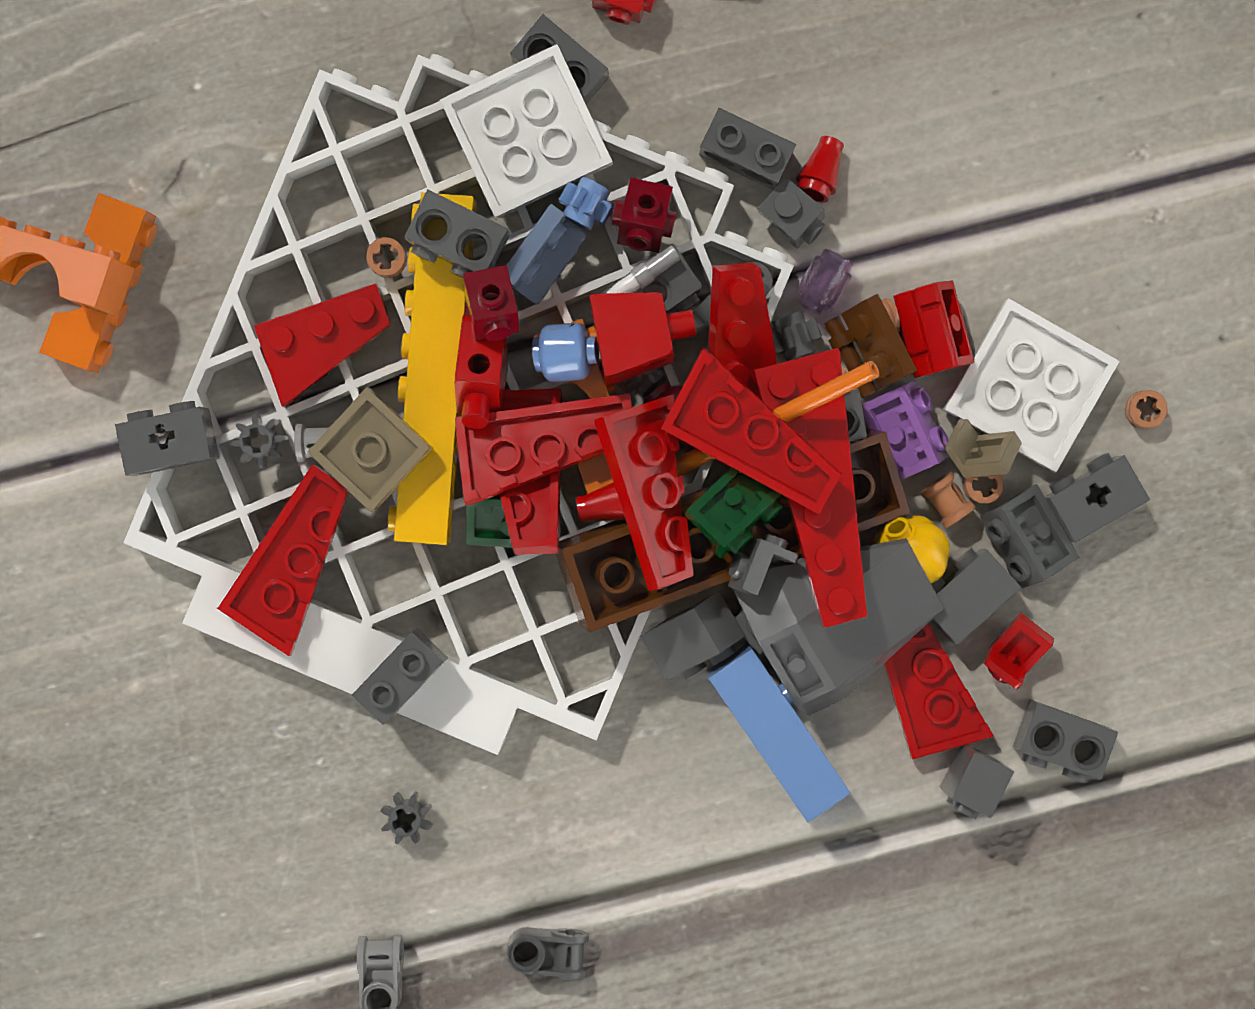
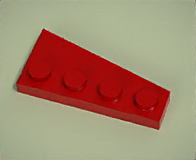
M561 388L505 390L502 411L562 403ZM561 470L500 494L515 555L559 554Z
M630 393L489 413L487 426L481 429L466 427L461 422V417H456L455 425L463 497L466 507L603 454V447L594 419L632 408Z
M312 464L217 609L287 656H292L349 491L332 475Z
M929 623L884 663L912 760L994 737Z

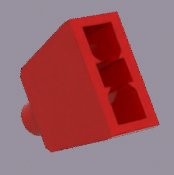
M603 293L589 295L606 386L617 384L672 363L674 361V352L671 340L696 336L692 310L666 314L662 293Z
M463 315L454 381L456 411L462 415L461 422L463 425L473 429H481L487 426L489 413L502 411L508 372L507 338L499 341H489L487 339L476 341L470 316ZM477 355L486 357L489 362L476 361Z

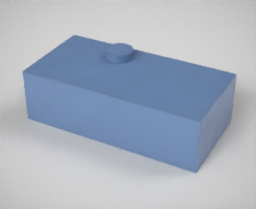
M748 643L706 671L709 680L807 823L851 794L792 708L795 706V703L783 683L777 686Z

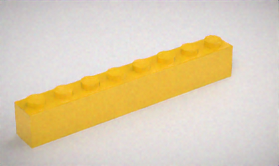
M421 192L420 203L425 195L423 192ZM439 194L476 213L477 202L473 196ZM413 204L411 222L420 204ZM441 219L430 221L425 228L426 238L431 241L442 239L447 233V222ZM474 239L470 240L464 248V255L469 260H473ZM410 247L408 272L415 273L414 289L406 291L405 316H411L410 333L403 334L401 357L402 359H408L407 377L400 376L398 402H405L403 420L423 437L433 449L396 488L398 489L397 506H390L388 531L395 532L394 541L449 545L451 544L458 455L455 418L461 416L456 411L454 381L462 316H465L466 297L463 278L450 272L453 264L437 257L433 264L411 253L413 247Z

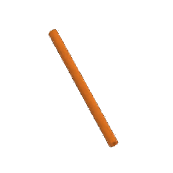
M869 361L773 409V411L788 423L878 378L879 370L873 361ZM696 448L676 458L677 476L679 477L715 458Z

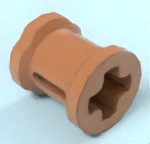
M952 472L943 475L920 492L921 496L929 498L942 517L941 524L945 528L956 523L975 508L972 502L966 501L954 484L955 476Z

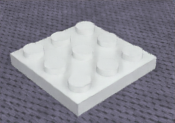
M557 44L440 99L496 220L566 187L568 182L575 183L581 180L582 177H588L613 165V161Z
M1008 298L1004 301L973 356L975 363L967 366L943 411L959 420L968 419L973 428L984 434L1015 431L1022 442L1018 453L1055 473L1120 361Z

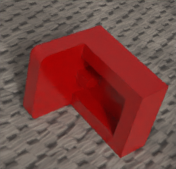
M1020 613L989 646L984 664L997 681L1004 684L1008 683L1014 689H1018L1023 684L1026 673L1053 646L1055 638L1023 613Z

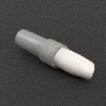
M671 245L645 264L642 262L632 269L629 275L618 281L606 293H633L639 288L643 289L655 281V277L679 262L681 258Z

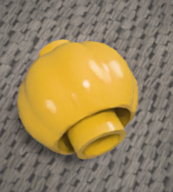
M901 516L890 520L877 531L872 545L907 538L931 584L943 576L950 556V543L942 529L937 527L933 521L924 516Z

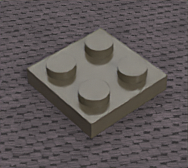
M366 387L309 449L308 453L370 512H375L427 456L433 447L371 388Z

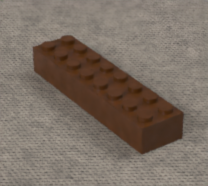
M869 428L866 429L867 438L849 442L859 532L910 513L886 432ZM711 486L680 497L682 517L687 518L685 516L686 510ZM783 496L780 502L784 505V508L767 525L760 521L749 532L754 535L753 538L762 539L764 533L789 542L786 550L799 555L802 554L787 497ZM687 518L694 576L658 590H648L626 520H615L560 540L559 554H556L579 625L588 632H593L731 580L729 567L735 554L730 550L720 559L714 553L716 546ZM772 558L770 564H774L780 561Z

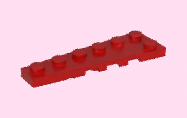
M839 348L754 370L753 376L759 398L773 410L841 376V356ZM842 395L788 422L797 433L842 473L820 515L787 497L822 628L867 617L845 395Z

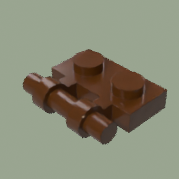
M878 294L841 313L848 327L847 330L839 316L824 323L831 337L828 342L832 349L839 348L840 356L848 372L863 365L853 344L854 341L865 362L873 361L879 370V377L875 381L879 389L917 371ZM873 381L858 387L862 398L877 391Z

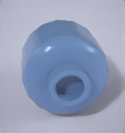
M581 323L545 326L541 330L540 336L533 338L532 355L535 370L542 372L544 377L550 382L585 379L590 373L591 364L599 362L597 337H589L587 329Z

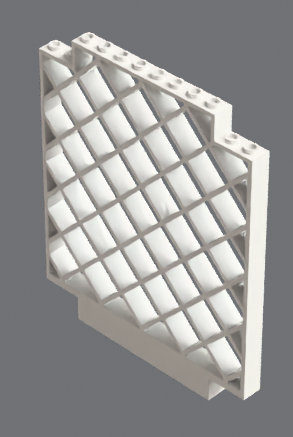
M431 54L430 59L418 55L399 102L395 101L396 94L383 87L373 85L371 90L356 85L357 78L347 72L334 68L332 74L319 69L182 402L195 401L196 407H205L210 410L220 458L216 459L236 510L183 531L166 490L175 468L154 472L150 477L123 543L202 576L182 624L350 694H353L405 639L403 636L377 626L378 622L435 599L460 660L446 655L448 659L397 712L398 714L496 755L499 754L518 708L597 740L651 610L637 615L627 642L624 640L618 623L609 625V630L620 654V659L613 675L567 694L543 635L578 621L576 613L574 611L539 626L515 568V565L541 554L517 555L511 558L507 547L494 546L500 563L443 586L427 545L425 543L412 542L431 591L375 613L351 553L395 535V532H390L386 528L347 544L338 523L331 543L334 550L328 552L324 565L338 559L362 619L312 599L292 656H287L217 609L242 572V569L186 546L188 541L241 520L252 549L255 552L265 537L256 513L289 500L299 485H294L253 503L250 502L228 448L231 442L239 440L241 431L236 428L222 434L206 395L214 372L252 356L255 357L277 411L263 417L262 425L266 426L271 419H277L279 421L278 425H283L294 454L296 417L351 395L354 401L366 387L369 388L407 372L408 359H403L358 378L348 357L339 364L346 382L345 384L292 406L289 404L285 408L282 407L254 325H256L255 319L246 300V295L254 276L295 260L313 304L323 302L326 299L307 254L362 231L365 232L368 242L371 244L376 239H379L375 226L412 211L413 204H420L421 192L426 193L428 189L437 194L451 195L479 183L472 169L439 183L435 182L414 130L446 118L447 114L440 101L415 112H412L427 75L461 89L489 76L475 70H471L469 75L453 69L455 63L436 54ZM331 90H334L395 115L398 119L340 142L325 105ZM593 119L606 149L661 171L642 180L673 186L671 197L689 238L688 242L678 245L676 248L682 257L695 253L710 291L713 267L705 250L709 246L747 262L761 263L769 271L779 274L775 286L771 288L766 296L771 322L794 265L786 263L787 255L772 248L764 247L763 252L748 247L749 240L736 233L725 231L723 236L716 234L734 189V185L727 182L729 176L708 167L705 168L704 172L689 167L690 161L674 152L666 151L665 156L650 151V144L638 137L627 135L625 140L610 134L611 128ZM319 122L329 147L304 157ZM406 135L427 188L368 211L347 158ZM336 163L358 216L301 240L285 202L292 184L296 179ZM593 174L586 177L588 179L595 181ZM676 178L721 196L705 235L699 236ZM628 185L611 192L606 201L613 204V207L616 204V200L625 201ZM525 206L518 209L525 228L511 233L502 253L520 246L536 225V223L532 224ZM609 216L604 227L621 269L562 294L555 281L550 288L553 298L519 311V325L559 309L564 324L573 322L566 307L567 305L609 288L629 274L632 269L642 262L645 263L652 257L630 265L623 246L617 244L618 234L615 227L611 225L612 219ZM279 219L289 245L263 255ZM487 244L473 249V261L485 256ZM383 248V254L376 256V261L384 265L383 269H390L391 265ZM415 274L398 281L396 277L384 278L386 286L379 288L384 302L390 299L393 300L406 333H410L411 316H405V299L403 294L407 290L414 289ZM238 317L248 343L223 353ZM699 318L694 320L696 331L707 327ZM508 359L506 380L510 390H521ZM599 359V368L603 369L602 361ZM671 363L663 366L662 368L671 386L679 384ZM546 381L529 389L561 388L570 383L565 381ZM169 431L164 444H168L169 440L175 439L174 431ZM307 458L306 462H298L303 476L306 475L311 465L314 464L312 458ZM713 460L699 466L693 483L684 486L685 494L681 496L702 488ZM560 486V511L570 534L559 538V541L615 521H599L579 530L563 489ZM395 489L392 496L397 506L398 489ZM464 497L454 500L453 511L466 506ZM156 512L167 538L149 531ZM504 570L528 631L471 654L447 593ZM533 639L558 701L477 668L473 664ZM606 690L596 716L569 706Z

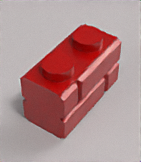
M953 280L931 283L893 296L900 318V330L903 332L906 349L917 371L913 372L914 378L931 376L975 363Z

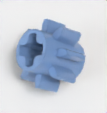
M582 177L577 186L568 182L559 198V203L566 206L564 210L566 219L588 231H591L595 222L605 226L613 210V204L606 201L611 192L604 186L586 177Z

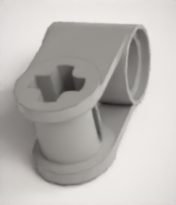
M396 935L393 940H368L367 936H359L357 943V970L359 974L360 1009H396L400 1004L403 994L402 972L404 965V942L402 935ZM376 988L386 990L391 996V1005L379 1007L374 1004L371 999V991Z

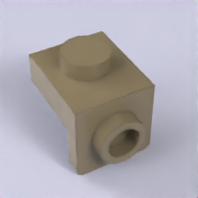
M962 419L958 420L946 444V451L964 478L1008 474L1022 442L1015 431L978 435L970 421Z

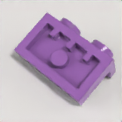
M915 380L862 404L863 415L868 428L886 432L900 480L937 465L950 457L946 451L948 437L941 426H936L930 413L932 409L931 400L925 389L918 387Z

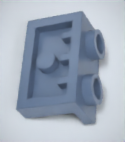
M552 204L548 206L507 264L512 288L535 304H539L586 239L585 232L566 219L565 213Z

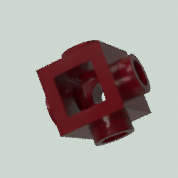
M630 177L625 201L616 200L611 225L619 227L617 244L628 246L635 251L659 253L662 238H671L675 223L676 212L669 211L673 186Z

